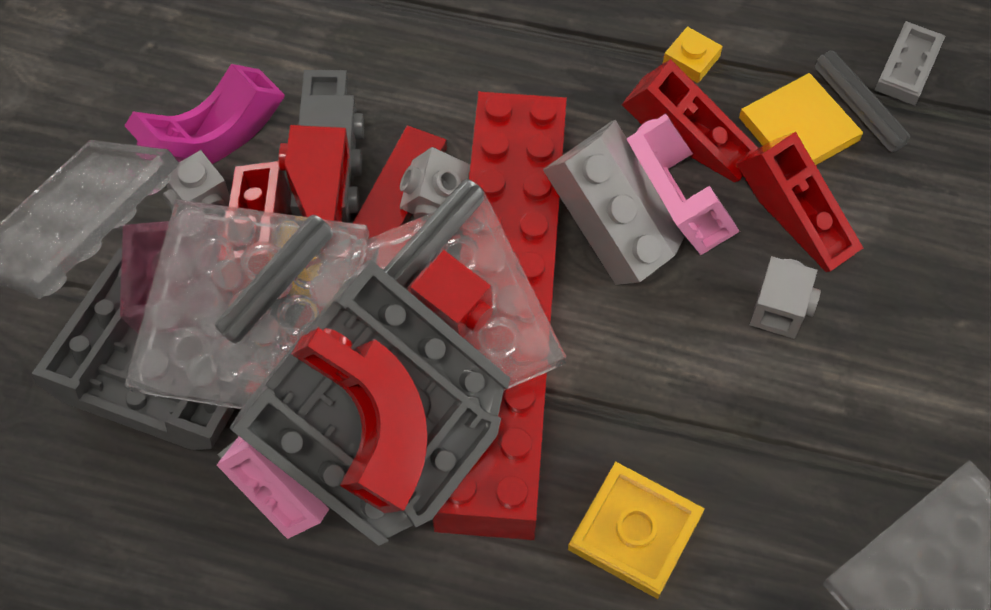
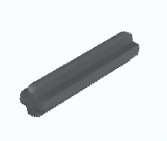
M830 50L822 54L817 59L815 69L890 152L894 153L902 149L910 139V134L835 51Z
M469 179L463 180L383 270L406 289L484 201L483 189Z
M311 215L215 322V327L222 336L235 344L244 338L331 239L333 231L328 223L316 215Z

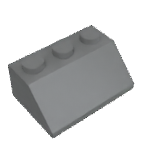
M616 120L609 122L543 169L615 285L641 282L675 256L685 235L677 227Z

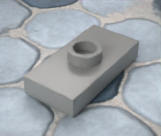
M905 21L875 90L916 105L945 39V35Z

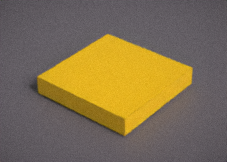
M810 73L742 108L739 119L762 146L769 141L796 131L815 165L859 142L863 131Z
M615 461L568 544V550L658 599L705 508Z

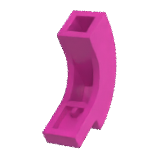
M231 64L212 94L194 109L175 116L132 112L125 127L136 138L138 147L144 153L156 158L161 157L169 167L174 166L199 150L214 164L253 138L272 117L285 95L260 69Z

